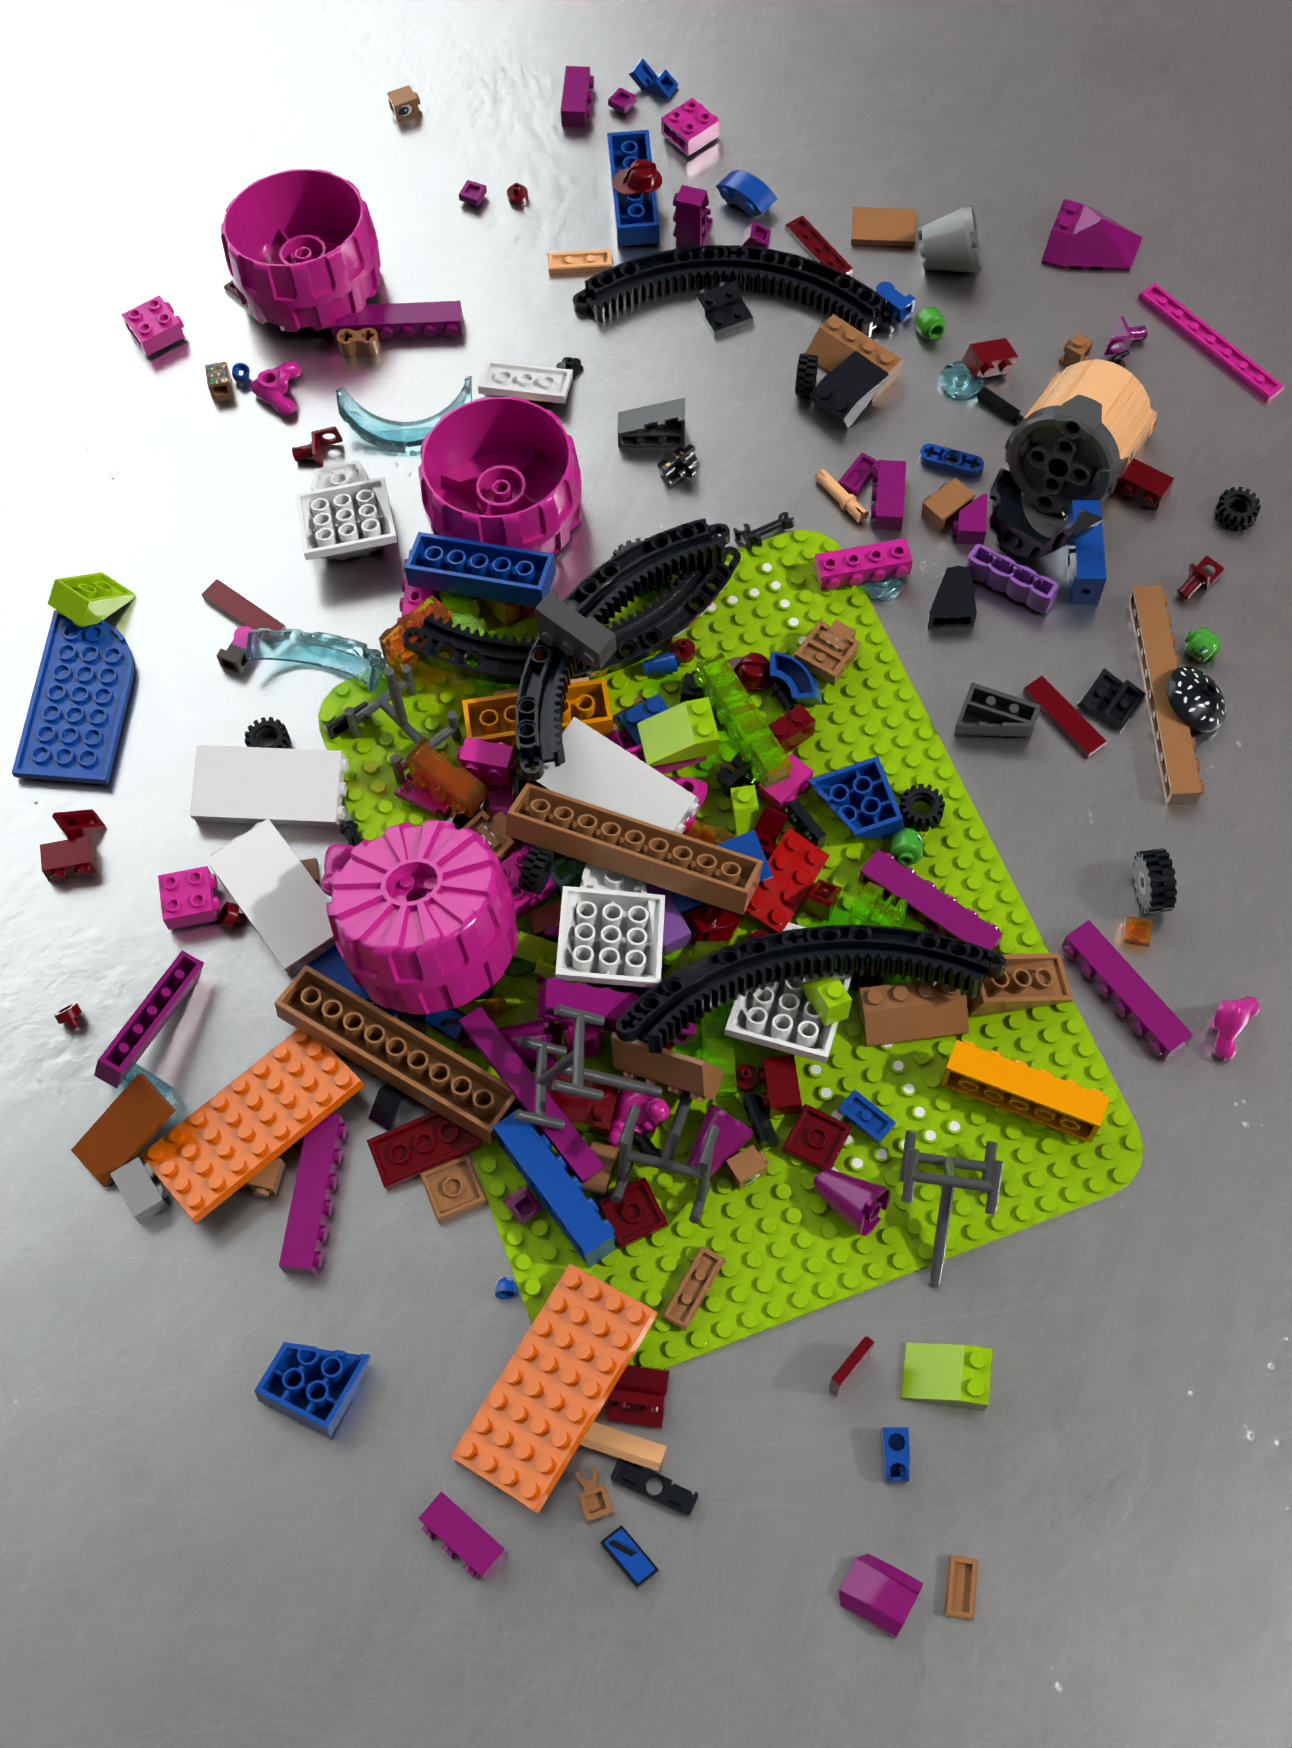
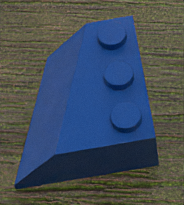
M878 756L808 780L809 784L856 837L883 839L904 829L902 814Z
M284 1342L254 1391L258 1401L330 1438L359 1390L371 1356L361 1353L360 1355L349 1354L341 1350L329 1351L318 1349L314 1346Z

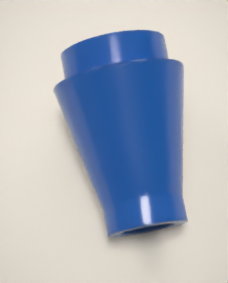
M668 651L651 659L644 660L643 669L645 675H673V672L678 671L676 653Z

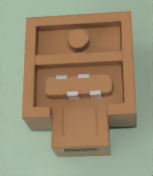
M819 620L795 652L794 658L801 662L811 674L834 686L859 653L860 642L855 639L856 630L838 620H835L831 627Z
M482 809L463 828L472 829L485 838L491 851L499 858L501 863L507 859L511 852L518 850L519 847L514 842L515 838L505 835L507 816L500 811L491 819Z

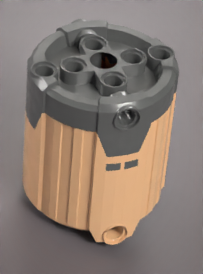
M1100 359L1084 360L1066 367L1063 372H1058L1052 377L1049 385L1016 429L1009 435L1005 445V459L1011 476L1017 487L1027 497L1026 500L1035 505L1039 511L1064 516V514L1069 513L1072 500H1100V503H1103L1109 494L1113 493L1119 479L1145 440L1150 437L1157 422V412L1151 409L1149 396L1143 385L1131 372L1118 364ZM1055 458L1062 459L1068 466L1067 474L1062 469H1055L1051 474L1049 462Z

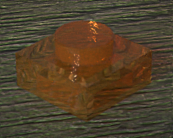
M1127 916L1123 943L1149 947L1153 920Z
M502 993L478 1002L479 1007L481 1006L491 1020L501 1017L504 1012L508 1011Z

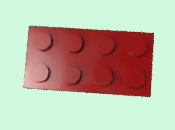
M788 828L767 859L774 877L758 884L744 914L772 933L782 932L830 855L791 828Z

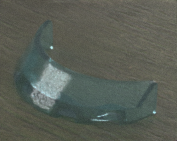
M467 376L464 379L465 384L450 405L441 412L423 420L398 422L381 418L360 406L350 396L345 387H340L336 390L338 411L343 421L361 439L369 444L371 443L392 452H418L425 436L431 432L442 416L452 409L472 402V376Z
M259 628L248 632L246 659L289 661L328 668L358 679L368 687L370 692H374L387 665V658H382V652L378 649H369L365 643L323 632L308 633L302 631V629L292 628L283 631Z

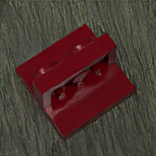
M628 1364L607 1398L609 1400L607 1420L662 1428L670 1370Z

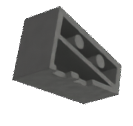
M685 398L618 412V448H685Z
M551 589L535 608L540 640L548 646L552 645L562 650L566 655H572L582 660L585 664L601 670L617 650L615 633L591 616L586 619L575 611L577 609L576 605L572 602L567 605L556 597L558 592Z
M972 682L957 720L954 735L1031 737L1041 705Z

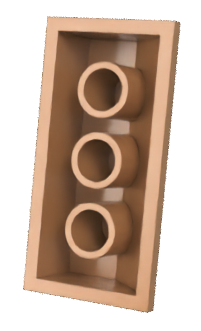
M833 314L819 327L805 354L818 355V367L829 373L856 350L889 373L890 377L870 401L873 403L900 377L902 359Z
M921 980L860 988L857 1000L866 1047L969 1034L966 994L960 995V989L951 992V986L941 989V983L931 986L930 980L924 984H921Z
M612 1032L613 1067L623 1071L622 1077L636 1080L638 1076L644 1078V1082L655 1086L663 1084L667 1086L666 1091L681 1095L682 1091L690 1093L689 1098L704 1103L705 1098L715 1101L724 1070L704 1060L663 1048L662 1054H653L649 1052V1044L639 1040L624 1042L618 1039L616 1033Z

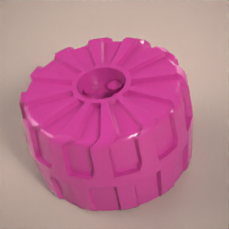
M320 169L285 170L251 183L233 198L226 208L220 232L228 270L242 304L247 303L254 318L262 324L268 321L279 325L282 331L297 332L299 328L312 327L315 331L328 329L334 326L337 320L350 314L356 315L366 306V299H370L376 294L381 282V261L377 234L366 202L362 200L359 189L349 180Z
M484 397L452 409L442 416L431 432L425 436L420 448L421 465L418 467L422 505L432 534L552 553L554 555L560 552L569 542L570 530L577 526L581 515V472L573 439L570 435H567L561 420L553 412L529 400L518 397Z
M427 820L423 825L412 826L408 822L397 824L385 829L383 836L373 841L365 839L351 850V859L345 864L343 869H336L330 880L333 888L331 902L326 903V910L338 951L355 983L365 989L373 1002L386 1009L391 1008L409 1014L424 1015L461 1007L471 1002V1000L484 993L490 987H493L504 975V971L512 956L516 953L519 936L514 899L508 879L499 858L491 851L487 840L472 829L462 828L459 830L456 829L452 822L443 820Z

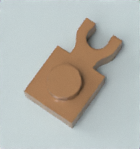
M596 1466L590 1467L592 1472L590 1480H584L580 1471L575 1472L578 1483L585 1490L578 1493L587 1523L614 1513L605 1484L597 1486L598 1473Z

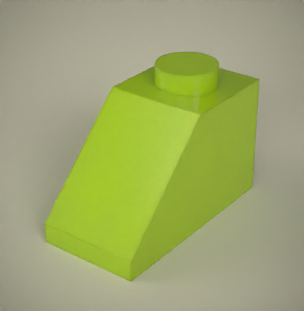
M755 785L730 788V805L737 837L754 830L760 818Z
M823 976V978L819 977L801 984V989L825 1026L848 1018L852 998L839 979Z

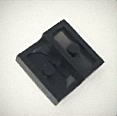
M1104 668L1099 672L1077 706L1101 722L1121 730L1146 693L1128 679L1124 682L1120 681Z

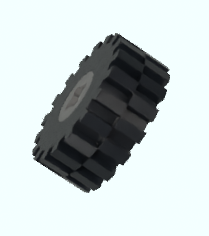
M1163 848L1136 852V856H1134L1135 863H1133V878L1135 879L1134 888H1136V897L1139 899L1138 904L1141 906V910L1145 914L1172 911L1177 901L1175 897L1177 895L1175 888L1177 881L1174 877L1175 869L1172 868L1173 862L1170 859V854Z

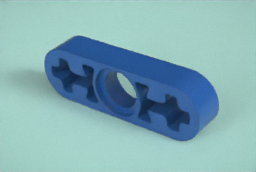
M926 444L920 450L919 461L926 467L972 479L982 475L984 461L977 455L935 444ZM947 458H955L957 463L952 465L948 464L945 460Z

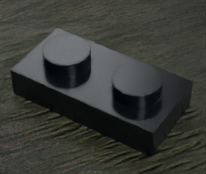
M797 799L788 804L787 816L791 825L798 827L802 832V836L820 849L824 847L826 833Z

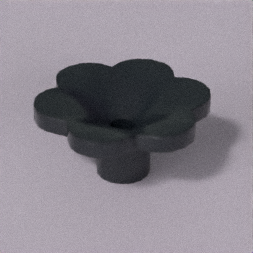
M1129 350L1117 353L1106 361L1125 368L1126 365L1123 359L1130 354Z
M565 357L562 359V362L556 365V368L573 370L572 380L577 379L578 375L584 371L578 358Z

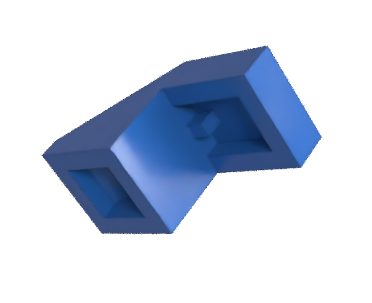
M643 58L636 63L629 73L641 90L668 99L679 85L666 69L655 74Z

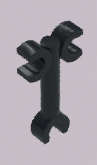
M783 512L778 516L777 520L750 531V526L746 523L743 524V531L733 528L734 538L742 541L745 544V549L751 551V544H757L759 547L762 546L761 536L780 528L791 529L795 526V521L793 517L789 518L788 512Z

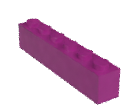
M461 301L369 304L356 315L350 314L337 320L336 324L331 327L333 339L337 340V333L346 328L354 331L373 328L377 331L378 338L383 339L462 335L463 314Z
M877 849L860 870L859 882L935 934L963 940L992 951L1000 944L1003 933L1000 932L996 925L985 922L979 918L974 910L966 909L953 896L945 895L939 891L935 884L917 876L912 868L904 867L891 854L883 853Z
M1090 920L1065 937L1062 944L1065 955L1080 966L1082 974L1097 985L1099 993L1114 1004L1116 1012L1132 1024L1133 1031L1149 1043L1151 1051L1156 1056H1160L1165 1061L1188 1044L1193 1036L1191 1031Z
M183 950L179 953L100 1056L94 1076L116 1089L198 981L204 962Z
M546 978L538 990L537 1018L574 1025L573 1019L554 1014V1008L559 1004L605 1017L602 1027L585 1023V1027L616 1032V1021L641 996L634 992L623 993L613 991L608 987L597 988L588 986L585 983L565 982L560 978ZM689 1022V1028H682V1034H675V1040H669V1042L686 1045L695 1035V1024Z
M331 1113L304 1136L279 1267L285 1273L315 1276L317 1268H320L322 1265L323 1252H320L322 1242L326 1241L328 1226L325 1225L326 1217L331 1215L333 1201L330 1200L331 1191L335 1190L337 1186L338 1176L335 1174L336 1165H340L342 1160L341 1139H345L347 1134V1124L344 1123L340 1114Z

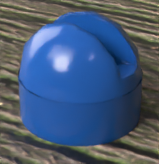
M245 363L234 364L232 367L234 380L239 382L247 381L250 375L248 365Z
M504 1276L497 1280L495 1284V1296L497 1298L511 1299L517 1295L516 1283L511 1277L506 1278Z

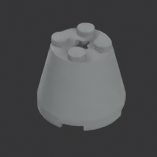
M973 205L963 206L922 227H918L919 240H923L919 244L921 257H925L923 258L924 271L971 273L981 271V251Z

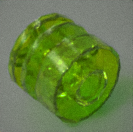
M869 881L856 896L850 908V916L846 925H875L901 928L906 917L909 900L902 897L897 905L894 906L897 894L892 893L885 902L883 901L885 889Z

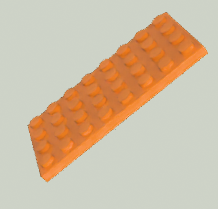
M297 1029L140 1156L146 1163L149 1162L156 1176L192 1220L198 1223L365 1085L330 1047L325 1046Z
M569 1264L450 1457L539 1513L658 1313L636 1299Z

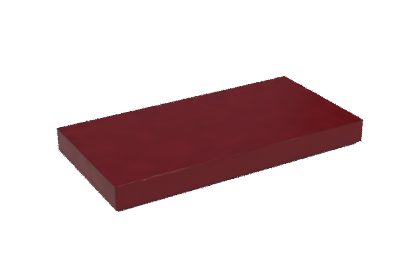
M435 1111L367 1140L385 1189H389L419 1176L421 1172L483 1147L480 1138Z

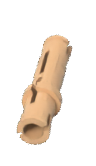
M824 468L820 469L822 475L817 472L814 476L815 481L840 504V508L843 511H847L858 523L863 521L860 517L865 520L869 512L857 502L856 497L853 494H849Z

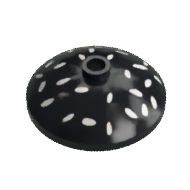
M1182 666L1175 669L1168 676L1166 693L1169 703L1177 716L1186 725L1194 730L1207 733L1215 731L1224 723L1226 717L1225 699L1219 686L1209 675L1199 669Z

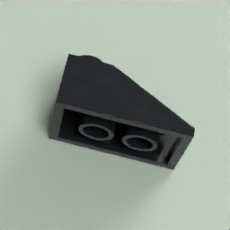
M855 350L829 372L809 396L817 407L849 429L890 377V374Z

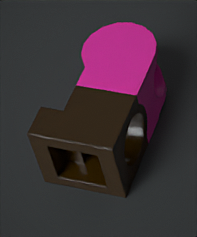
M241 626L234 631V639L227 650L220 648L216 657L221 667L242 674L258 645L254 631L248 626Z

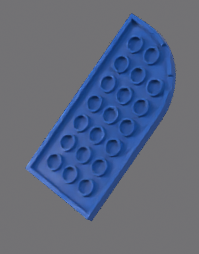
M54 610L12 769L14 777L95 784L109 783L134 677V661L131 650L124 636L116 627L111 626L104 620L98 624L79 627L73 624L71 619L58 614Z

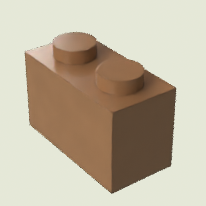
M954 478L949 483H944L933 496L929 495L922 503L921 517L941 533L953 523V520L958 519L960 510L974 501L975 493L957 478Z

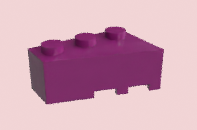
M682 185L679 193H675L673 206L676 209L673 215V222H676L673 236L676 237V247L703 246L713 222L712 218L708 217L711 214V209L706 208L709 205L707 190Z

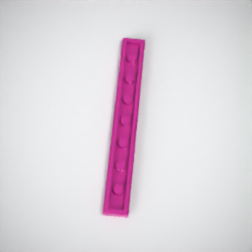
M1153 283L1139 294L1138 299L1264 401L1268 403L1283 391L1284 385L1156 283Z

